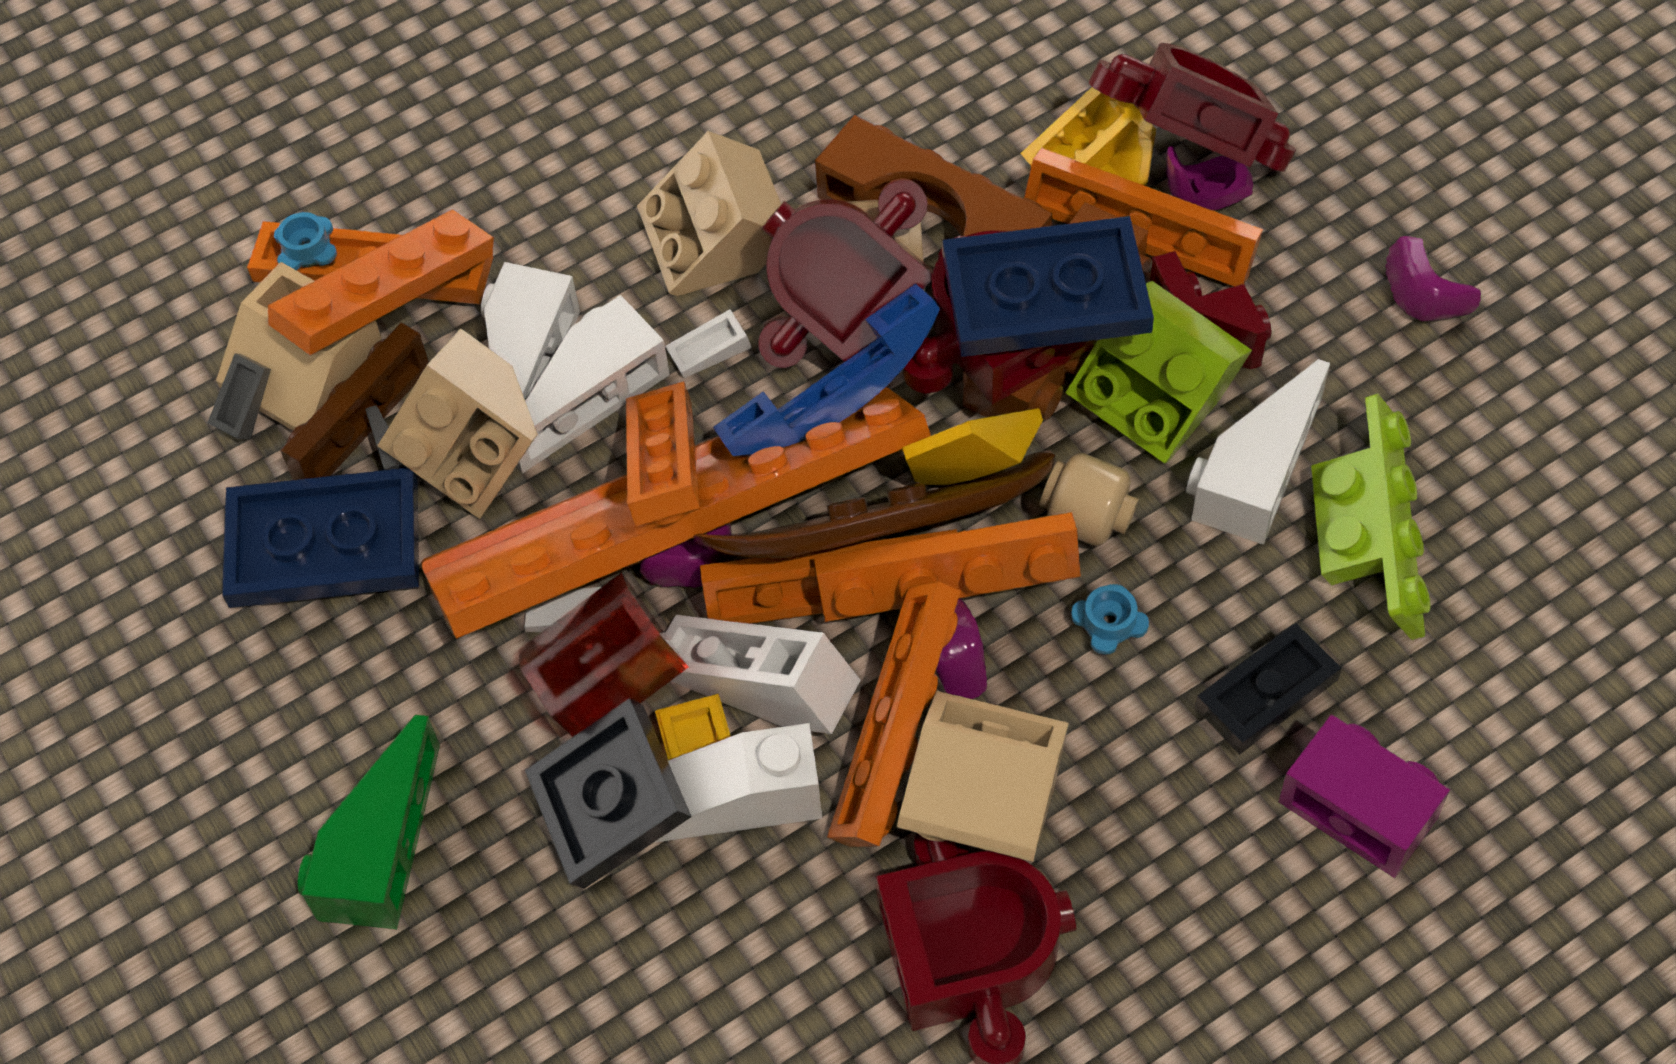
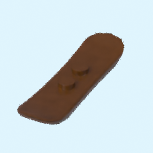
M1050 450L1029 454L1023 458L1021 463L1004 470L926 492L925 483L891 489L887 491L888 502L871 506L866 505L865 497L836 502L827 505L829 516L756 532L727 535L695 534L693 537L697 545L708 550L749 558H787L841 547L1003 505L1041 482L1051 471L1055 462V454Z

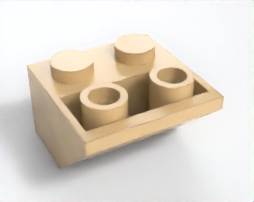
M707 131L637 205L669 294L680 296L757 274L766 265L772 239L761 230V227L781 205V202L758 149Z
M280 262L241 302L216 381L221 388L235 353L242 354L270 368L271 372L259 411L293 431L297 426L306 423L327 401L332 389L338 383L346 381L367 359L371 348L378 341L382 340L375 320L320 351L309 355L268 325V305L314 282V280Z
M460 328L427 364L378 444V447L474 516L481 519L538 434L513 366Z
M936 691L922 727L897 827L917 832L928 840H949L981 848L985 851H993L1033 862L1053 796L1069 723Z

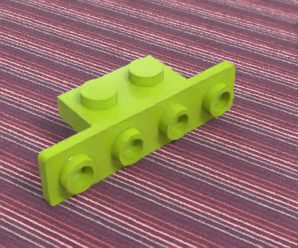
M1377 393L1365 397L1370 448L1311 465L1321 575L1331 586L1384 571L1388 613L1411 640L1425 637L1423 614L1430 611V598L1424 580L1418 575L1416 557L1423 555L1424 546L1420 530L1412 519L1410 502L1417 499L1416 483L1410 468L1405 464L1404 448L1411 445V436L1403 414L1400 411L1393 412Z

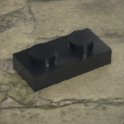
M1294 623L1197 695L1195 709L1240 755L1338 681L1342 667L1297 623Z

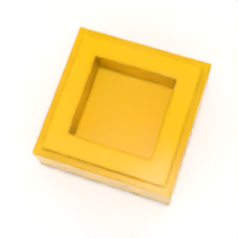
M719 694L655 710L668 760L731 737Z

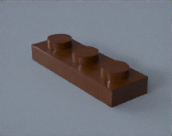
M401 322L386 339L378 341L371 348L367 359L346 381L338 383L332 389L327 401L306 423L297 426L292 431L287 443L280 451L293 480L331 476L372 432L365 409L376 405L383 418H385L414 387L429 363L419 332Z

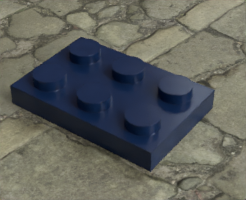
M1130 216L942 240V256L961 357L1152 333L1154 316Z
M409 468L226 487L222 596L229 608L419 587L418 480L416 474Z

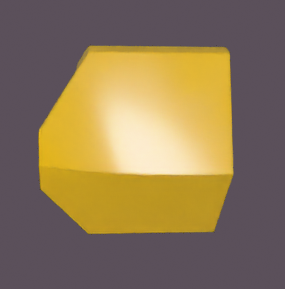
M1091 87L1020 154L1032 166L1033 158L1043 148L1145 186L1149 178L1157 129L1143 119L1139 109L1134 104L1115 100Z
M1037 408L970 420L902 447L915 482L925 483V485H950L974 480L1021 463L1043 418L1040 409Z

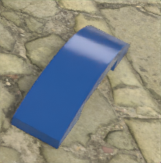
M914 284L865 319L878 338L779 409L775 407L763 391L713 427L732 456L750 455L768 447H786L805 440L806 433L818 425L829 422H841L878 395L908 364L932 328L940 308L932 297L917 284Z

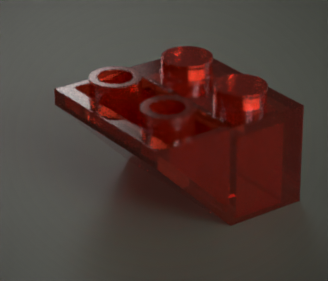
M622 572L518 650L520 670L550 716L572 737L629 698L641 704L689 668Z

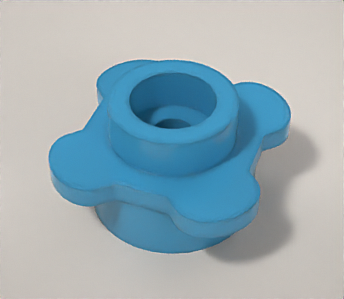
M308 212L296 213L284 219L274 232V238L280 244L282 252L277 258L278 264L282 262L296 271L300 267L330 264L337 256L336 248L330 243L329 238L333 231L331 221L326 217Z
M1110 584L1095 589L1090 593L1086 601L1080 600L1076 602L1071 612L1073 623L1085 628L1092 638V649L1100 654L1114 653L1119 643L1130 637H1143L1149 627L1147 615L1137 612V602L1133 595L1125 587L1118 584ZM1114 616L1116 621L1107 623L1104 617Z

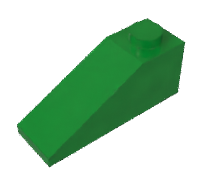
M413 716L318 830L312 855L306 854L303 857L298 873V891L305 899L317 921L397 930L440 749V743L428 716Z

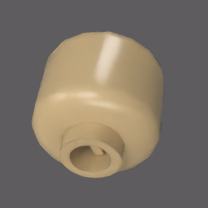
M1077 453L1067 463L1059 460L1055 463L1044 488L1039 507L1048 510L1047 516L1072 512L1077 527L1078 540L1092 546H1100L1109 539L1113 530L1122 534L1126 533L1139 499L1128 495L1131 480L1129 473L1125 469L1088 454Z

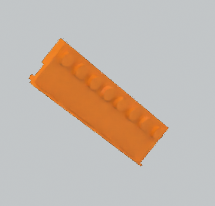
M885 387L878 395L841 422L824 423L812 428L806 433V439L786 447H768L750 455L732 456L719 436L695 445L699 508L689 511L685 517L676 522L664 525L651 522L636 527L627 504L626 474L429 556L421 561V567L433 596L438 601L441 611L457 639L694 538L695 534L709 532L902 450V447L931 436L925 415L891 389Z

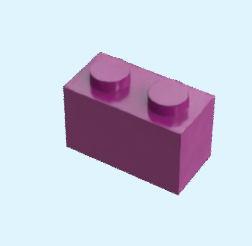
M1331 714L1286 773L1278 803L1391 877L1396 878L1439 818L1450 789L1439 783L1436 775L1424 765L1414 761H1404L1382 747L1377 738L1367 729L1356 724H1346Z

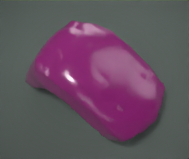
M1173 146L1168 147L1166 169L1168 186L1172 196L1215 211L1235 204L1252 195L1253 177L1246 165L1223 155L1199 164L1183 165L1177 156L1175 148Z
M1402 236L1389 248L1385 265L1386 275L1395 302L1407 315L1421 322L1469 315L1479 307L1481 302L1480 289L1471 285L1451 282L1439 277L1429 264L1423 246V239Z
M731 522L706 534H732ZM695 539L643 559L641 561L640 573L643 574L644 578L651 585L658 584L661 587H701L700 565L731 561L732 555L708 550L697 545Z
M959 598L954 611L958 616L957 627L950 642L942 649L936 673L946 693L974 699L987 690L983 643L976 619L966 603Z

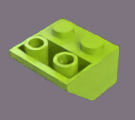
M1150 281L1146 283L1154 316L1152 333L1098 340L1065 393L1166 464L1219 402L1252 350L1158 284Z

